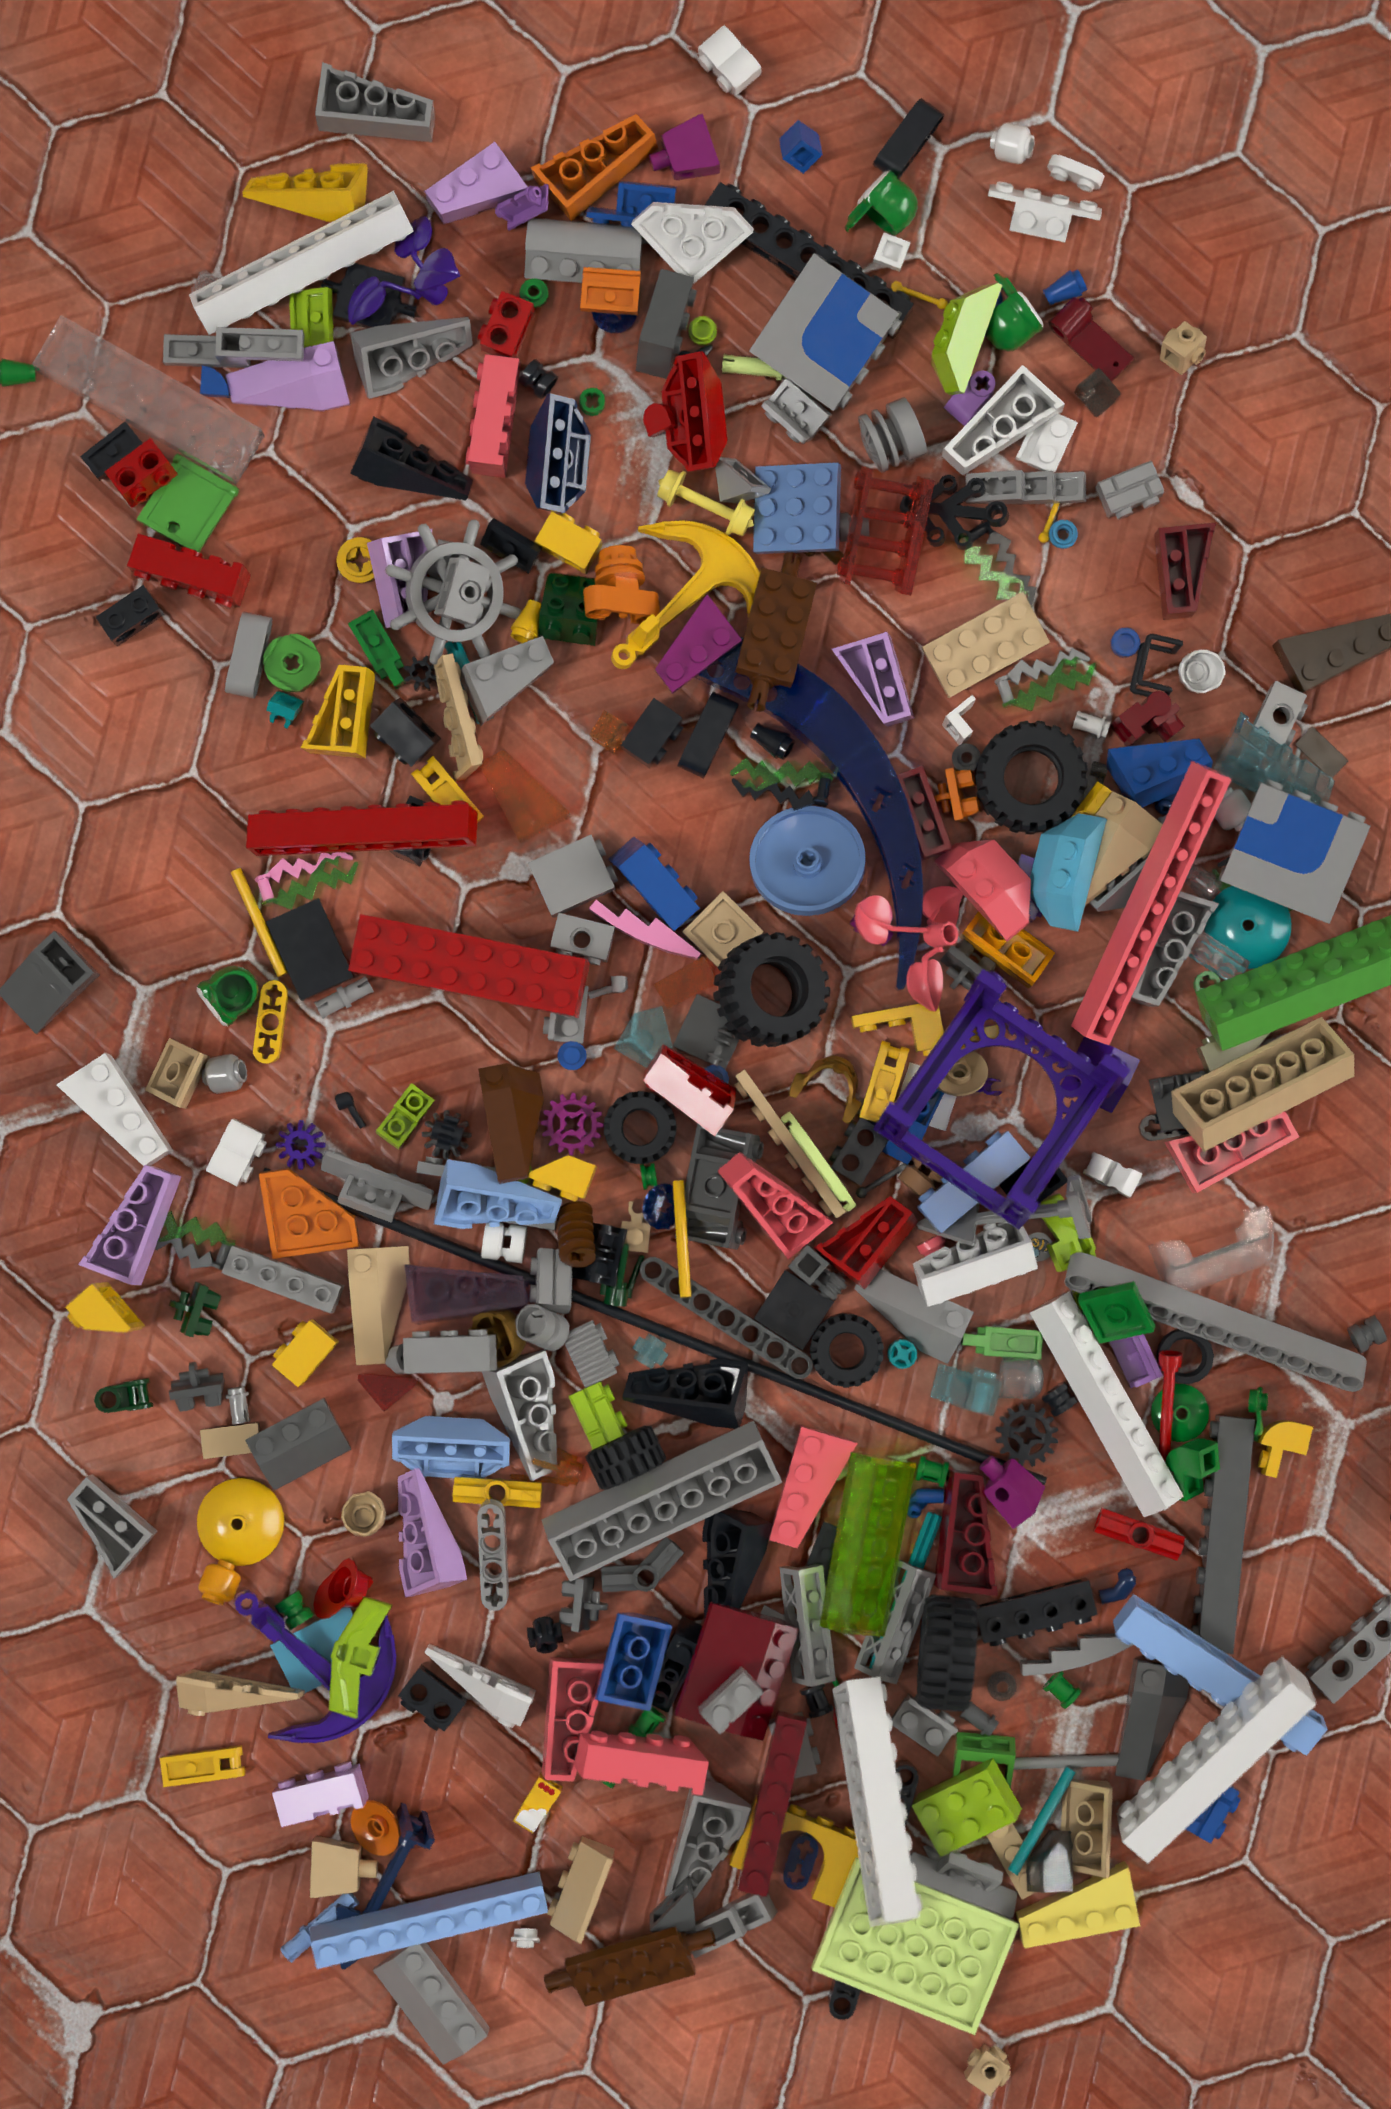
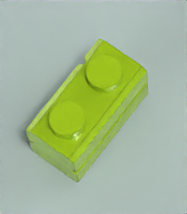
M600 1381L568 1396L592 1449L625 1435L623 1428L628 1425L621 1410L615 1412L611 1404L615 1397L609 1384L603 1386Z

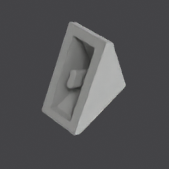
M720 457L715 467L720 502L739 503L742 498L748 501L770 493L771 488L737 459Z

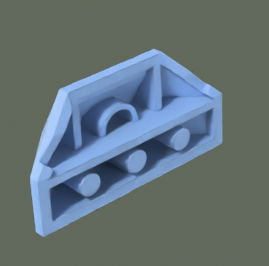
M424 1416L392 1433V1459L401 1462L410 1470L420 1468L424 1477L455 1478V1476L485 1478L500 1468L509 1466L510 1438L484 1419Z

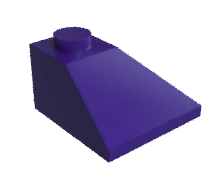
M1083 1037L1077 1052L1088 1056L1091 1059V1064L1096 1066L1107 1053L1110 1056L1116 1055L1126 1062V1067L1131 1069L1120 1086L1109 1098H1105L1099 1107L1112 1113L1128 1087L1140 1059L1110 1045ZM1074 1076L1064 1077L1061 1087L1068 1091L1076 1090L1080 1087V1080Z

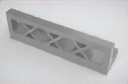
M893 1559L855 1663V1669L871 1677L880 1676L881 1681L897 1684L923 1613L925 1599L929 1597L937 1574L915 1567L900 1559ZM901 1568L907 1570L904 1582L899 1585L897 1578ZM894 1597L896 1604L894 1609L889 1612L888 1603ZM884 1624L886 1631L884 1637L879 1640L877 1633L880 1626ZM874 1652L876 1659L871 1669L866 1666L869 1655Z
M814 1564L801 1568L792 1566L779 1567L785 1621L799 1628L790 1656L792 1682L813 1687L836 1681L823 1565ZM791 1575H793L794 1587L792 1585ZM801 1665L803 1666L804 1676H802Z

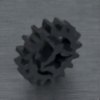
M1022 1403L1018 1404V1411L1016 1412L1009 1407L1007 1411L1010 1416L1008 1418L1000 1416L999 1419L1003 1422V1426L995 1427V1430L1001 1433V1436L997 1437L995 1442L1003 1443L1004 1445L1000 1448L999 1452L1001 1454L1009 1452L1007 1460L1018 1458V1463L1022 1466L1025 1460H1028L1030 1466H1035L1036 1458L1045 1462L1046 1459L1043 1454L1045 1452L1053 1454L1054 1451L1049 1446L1051 1443H1058V1440L1052 1437V1433L1057 1432L1058 1428L1050 1427L1049 1425L1054 1418L1052 1416L1044 1418L1043 1416L1046 1411L1044 1408H1040L1038 1412H1035V1404L1032 1403L1028 1406V1410H1025ZM1024 1416L1020 1424L1015 1427L1010 1426L1016 1418ZM1036 1418L1042 1422L1045 1433L1039 1432L1036 1428ZM1026 1427H1029V1431L1039 1436V1438H1028L1027 1442H1024V1439L1014 1432H1025ZM1007 1437L1016 1440L1018 1443L1017 1452L1011 1448ZM1037 1443L1043 1444L1039 1450L1029 1454L1031 1447Z

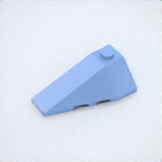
M447 1159L440 1181L434 1224L468 1229L473 1228V1224L489 1223L490 1227H499L500 1222L516 1221L519 1225L555 1223L562 1199L519 1181L499 1184L495 1171L474 1163Z

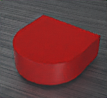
M653 403L646 408L643 422L649 437L654 438L677 426L672 411L667 405Z

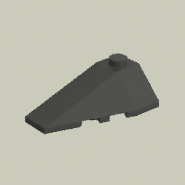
M1133 1658L1115 1776L1143 1781L1146 1779L1187 1699L1189 1690L1187 1679L1180 1674L1177 1676L1171 1674L1162 1663Z

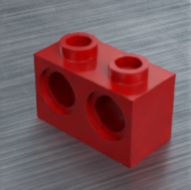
M501 291L499 298L494 297L488 314H491L490 320L487 325H482L478 334L481 350L491 355L516 358L534 315V304L504 291ZM510 307L518 311L517 315L513 318H506L502 315L504 310ZM496 334L507 336V340L503 344L497 345L492 342V338Z
M151 438L105 471L131 508L144 502L149 495L160 487L167 485L172 478L178 475Z

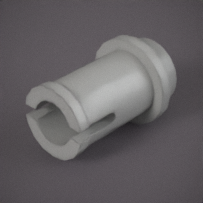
M245 1387L227 1389L228 1395L225 1396L226 1399H229L232 1424L250 1422L246 1399L249 1392L245 1391Z

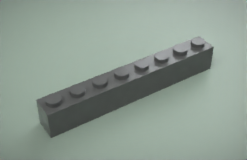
M1216 1415L1215 1421L1210 1422L1209 1437L1213 1438V1441L1218 1442L1220 1470L1210 1474V1479H1205L1204 1496L1208 1497L1207 1508H1203L1201 1514V1525L1205 1526V1535L1199 1539L1198 1552L1203 1557L1202 1567L1198 1566L1196 1570V1584H1200L1199 1596H1194L1193 1613H1197L1196 1625H1192L1191 1631L1224 1653L1234 1654L1255 1420L1246 1417Z

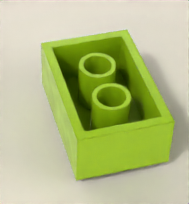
M994 1758L919 1793L911 1805L940 1857L1015 1822L1022 1810Z

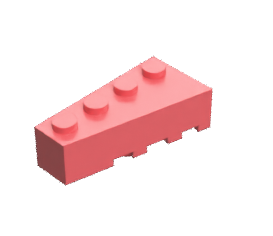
M740 1152L717 1170L788 1260L833 1223L817 1205Z
M800 1425L771 1526L770 1541L798 1548L857 1446V1441Z
M591 1731V1734L580 1733L574 1767L581 1777L585 1779L621 1784L624 1778L632 1784L647 1788L650 1782L665 1786V1789L675 1792H678L679 1786L692 1788V1794L703 1796L709 1761L691 1739L686 1736L676 1735L674 1738H663L657 1734H647L646 1737H639L627 1732H621L618 1735H608L602 1731Z

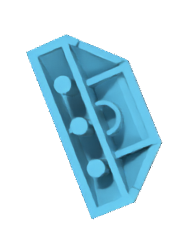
M1077 814L1041 834L1030 875L1032 881L1031 898L1050 926L1079 931L1107 821L1106 818Z

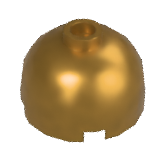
M490 1308L474 1316L471 1320L473 1321L472 1327L468 1329L467 1334L469 1335V1330L487 1329V1335H496L497 1367H502L519 1357L526 1345V1341L517 1335L515 1322L518 1315L506 1308Z

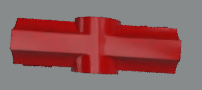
M1102 1507L1098 1513L1093 1530L1101 1535L1178 1561L1182 1553L1185 1536ZM1140 1526L1144 1527L1147 1532L1145 1539L1140 1542L1134 1541L1132 1537L1134 1529Z

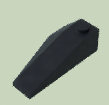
M373 416L350 474L376 486L467 500L473 482L471 478L447 461H437L428 454L429 449L423 444L419 447L406 439L407 433L400 428Z

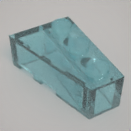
M939 1363L930 1397L947 1403L951 1402L952 1405L994 1417L1002 1381L996 1379L997 1374L990 1370L975 1367L974 1372Z

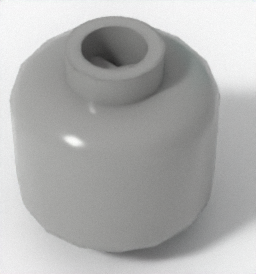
M234 1054L211 1057L207 1060L205 1069L202 1070L203 1083L209 1086L211 1091L216 1094L237 1091L247 1079V1069L244 1061Z

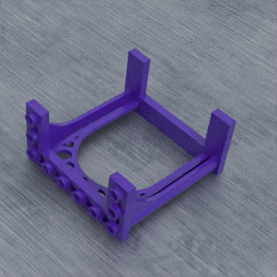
M982 969L965 996V1003L896 1102L890 1101L873 1130L1019 1230L1040 1205L1036 1202L1037 1198L1105 1098H1109L1120 1086L1131 1069L1126 1067L1127 1064L1123 1059L1116 1055L1110 1056L1107 1053L1096 1066L1091 1064V1059L1081 1052L1075 1053L1066 1047L1067 1043L1062 1038L1056 1035L1050 1036L1042 1030L1043 1027L1037 1021L1030 1018L1027 1020L1019 1015V1011L1015 1006L1008 1002H1000L999 998L1008 985L1003 983V978L993 971L987 972ZM989 1019L995 1021L999 1028V1035L995 1039L987 1037L984 1031V1023ZM975 1028L980 1038L979 1042L970 1041V1038L975 1036V1033L972 1032ZM1006 1029L1011 1036L1013 1034L1016 1036L1015 1040L1012 1041L1005 1037ZM993 1046L1012 1048L1034 1059L1047 1073L1056 1095V1116L1052 1129L1006 1198L908 1131L954 1064L972 1051ZM1033 1047L1034 1049L1039 1051V1053L1033 1054L1031 1052V1048ZM1056 1063L1058 1064L1057 1067L1064 1068L1065 1070L1057 1073L1053 1070L1052 1065ZM1074 1076L1080 1080V1087L1076 1090L1068 1091L1061 1087L1060 1081L1064 1077ZM1064 1097H1077L1075 1102L1073 1100L1070 1101V1107H1067L1063 1102Z

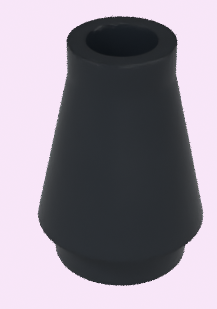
M760 723L754 727L750 735L751 739L755 740L775 759L785 760L795 744V740L790 738V734L766 727Z

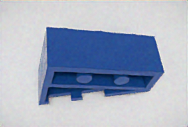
M1200 739L1111 748L1108 749L1106 767L1123 796L1144 807L1177 793L1191 761L1212 768L1213 760Z
M632 837L608 860L621 871L631 886H634L664 923L675 931L700 909L694 902L698 897L687 885L684 888L681 887L676 881L680 876L669 864L665 867L658 860L661 854L651 843L645 845L636 837Z

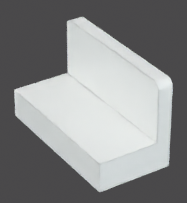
M973 695L951 711L942 723V726L958 745L968 741L973 733V730L961 717L972 708L976 700Z

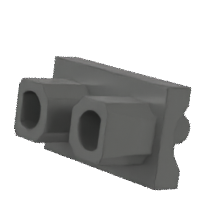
M965 939L956 946L952 945L940 960L949 967L946 974L954 979L950 985L953 990L958 984L969 990L982 969L989 972L994 971L996 963L985 956L978 964L971 960L969 956L974 951V947Z
M190 1362L189 1371L180 1372V1380L171 1381V1390H169L170 1400H175L180 1412L195 1408V1396L204 1395L205 1404L208 1407L221 1405L225 1382L223 1373L209 1375L208 1368L198 1370L197 1363Z
M585 1576L571 1582L569 1580L562 1582V1596L573 1597L574 1602L573 1608H561L559 1622L571 1627V1631L581 1632V1630H590L591 1620L598 1621L599 1610L608 1609L607 1603L600 1602L601 1591H593L595 1577Z

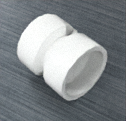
M486 1223L481 1257L498 1260L502 1256L506 1262L522 1264L527 1238V1226L511 1224L508 1228H505L504 1224L500 1223L499 1227H490V1224ZM505 1236L511 1237L510 1248H503Z

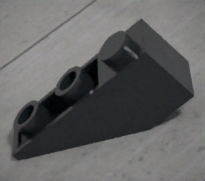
M682 1616L666 1648L652 1701L653 1706L667 1713L686 1679L703 1627Z

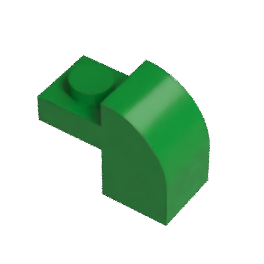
M1202 1438L1193 1439L1173 1449L1167 1455L1165 1463L1169 1470L1174 1472V1479L1184 1496L1180 1499L1181 1501L1186 1502L1203 1493V1478L1220 1470L1218 1442Z

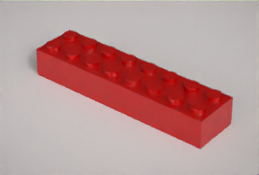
M360 914L348 971L358 975L578 1019L590 962L584 958Z

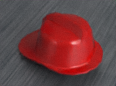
M350 1558L343 1560L321 1583L315 1594L313 1605L316 1616L321 1619H328L341 1608L359 1606L363 1597L366 1596L368 1589L373 1584V1579L357 1569L354 1560Z

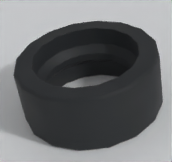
M1179 1329L1169 1332L1162 1338L1157 1347V1363L1160 1351L1169 1350L1172 1344L1178 1340H1192L1201 1349V1363L1193 1372L1186 1374L1175 1372V1382L1182 1384L1199 1382L1208 1375L1213 1366L1214 1353L1212 1345L1207 1339Z

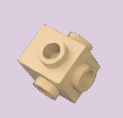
M1184 321L1177 329L1172 328L1162 342L1160 360L1182 375L1193 364H1199L1204 358L1207 336L1197 327H1193Z
M983 2044L980 2049L975 2048L967 2060L969 2066L964 2071L966 2080L991 2097L998 2085L1002 2087L1010 2077L1011 2072L1009 2069L1011 2067L1006 2059L1008 2055L995 2045L990 2048Z

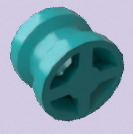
M898 1339L890 1344L887 1356L892 1365L899 1369H906L915 1363L917 1350L910 1341Z

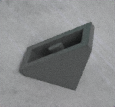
M687 1876L650 1913V1931L652 1933L675 1926L679 1932L696 1931L692 1878Z

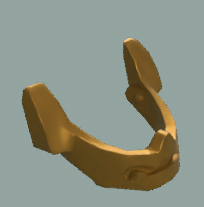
M832 1055L817 1060L806 1074L796 1073L789 1089V1096L797 1098L803 1087L807 1086L808 1082L811 1081V1077L822 1069L831 1068L837 1074H844L848 1080L849 1096L846 1097L845 1105L847 1106L842 1120L847 1124L851 1123L861 1106V1102L855 1098L858 1078L853 1065L848 1060Z

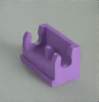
M1144 1334L1109 1342L1130 1388L1139 1387L1163 1376Z

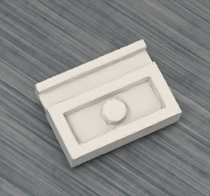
M1060 414L1055 415L1046 423L1026 434L1015 460L1022 461L1040 471L1055 472L1078 422Z

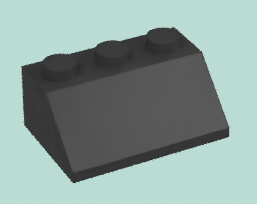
M325 1398L245 1440L273 1490L288 1484L351 1450Z

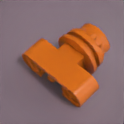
M615 545L602 549L598 553L599 562L595 567V585L583 589L585 616L591 619L604 620L605 617L611 615V612L619 613L620 618H627L628 614H630L631 624L638 625L651 614L656 617L661 612L659 594L653 591L639 590V586L645 582V574L643 573L642 563L637 559L636 549L627 545Z

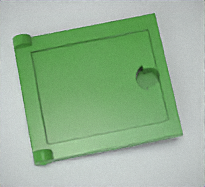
M177 453L174 456L172 467L178 475L172 478L167 485L160 487L152 494L137 517V521L184 548L200 552L229 505L238 495L239 488Z

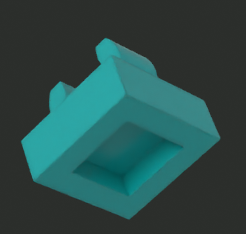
M277 691L269 700L266 711L271 712L270 722L274 723L279 715L285 718L284 728H288L301 712L304 700Z

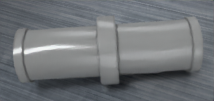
M364 976L344 988L342 986L336 988L337 992L318 1002H314L322 1019L345 1006L347 1009L352 1006L351 1003L374 991L368 979Z

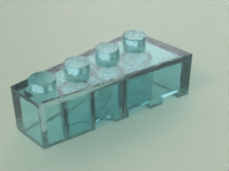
M1240 712L1218 752L1213 769L1231 778V782L1255 793L1258 790L1259 786L1257 784L1259 781L1266 784L1267 779L1283 784L1282 790L1293 794L1294 790H1298L1311 795L1309 801L1320 805L1322 800L1328 802L1335 780L1307 759L1301 760L1292 753V748L1285 743L1280 745L1269 737L1270 732L1262 726L1257 728L1248 721V716Z

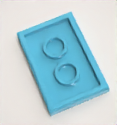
M341 1608L332 1617L320 1619L293 1634L332 1662L330 1656L334 1643L339 1639L354 1613L351 1608ZM280 1640L270 1645L292 1688L302 1689L307 1693L322 1685Z

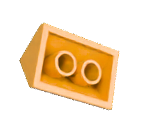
M979 911L959 936V938L968 941L973 945L974 949L991 959L998 967L1028 989L1033 986L1055 954L1054 951L1024 929L1006 942Z

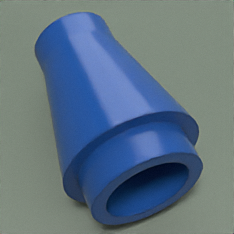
M1076 269L1073 272L1071 270L1066 272L1052 285L1044 289L1043 292L1051 306L1073 297L1083 296L1082 292L1088 289L1081 273Z

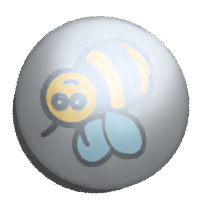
M1039 1232L1030 1234L1029 1238L1032 1241L1036 1261H1044L1049 1258L1050 1254L1046 1246L1052 1243L1049 1236Z

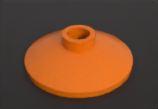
M367 1800L363 1808L353 1809L351 1828L356 1840L365 1850L378 1856L389 1855L396 1850L401 1831L396 1817L389 1808L378 1801Z

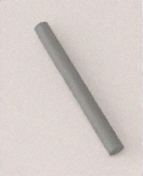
M1118 1754L1015 1758L1014 1770L1117 1766Z

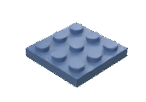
M818 463L755 467V475L767 484L771 491L769 494L755 498L753 552L756 554L839 551L841 464Z

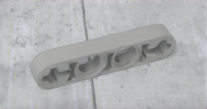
M488 1499L481 1504L477 1515L481 1600L485 1608L497 1611L504 1608L509 1596L505 1508L500 1501ZM489 1508L493 1509V1512L496 1514L494 1526L489 1527V1514H485ZM488 1535L497 1536L501 1542L500 1546L496 1548L487 1546L484 1540L485 1537ZM495 1562L501 1566L502 1572L498 1575H491L486 1570V1565ZM498 1583L496 1587L497 1595L500 1596L498 1601H493V1596H490L493 1584Z

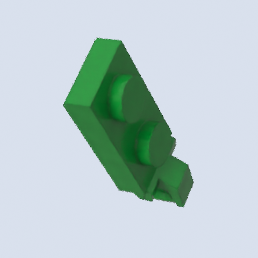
M372 609L349 622L348 625L381 679L388 676L396 689L405 685L406 683L399 672L404 667L402 659L374 610Z

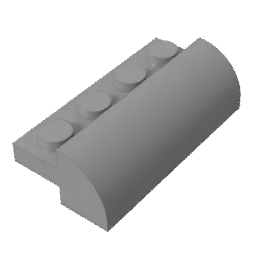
M532 218L528 220L524 278L582 283L583 267L640 271L643 236L634 227Z

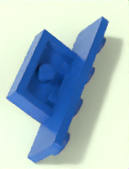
M619 181L617 209L588 207L586 217L593 218L592 222L609 224L610 220L621 221L622 226L633 227L631 225L632 220L651 203H675L676 187Z

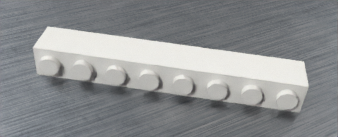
M392 191L190 293L189 296L197 315L210 335L216 332V327H228L240 319L249 318L254 312L266 306L275 305L280 299L292 293L302 291L307 285L317 280H324L331 273L343 267H350L357 260L369 254H375L383 247L395 241L405 239L414 230L395 192Z
M1066 1292L1031 1311L1030 1315L1143 1517L1163 1511L1184 1497L1071 1293Z

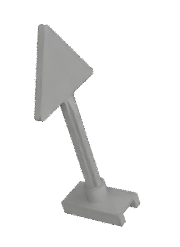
M1080 1175L1068 1176L1067 1200H1059L1055 1204L1039 1205L1029 1219L1059 1216V1218L1072 1217L1079 1239L1091 1238L1088 1222H1092V1215ZM978 1202L942 1234H939L926 1218L919 1221L917 1227L932 1234L967 1245H973L977 1225L1007 1221L992 1211L978 1212Z

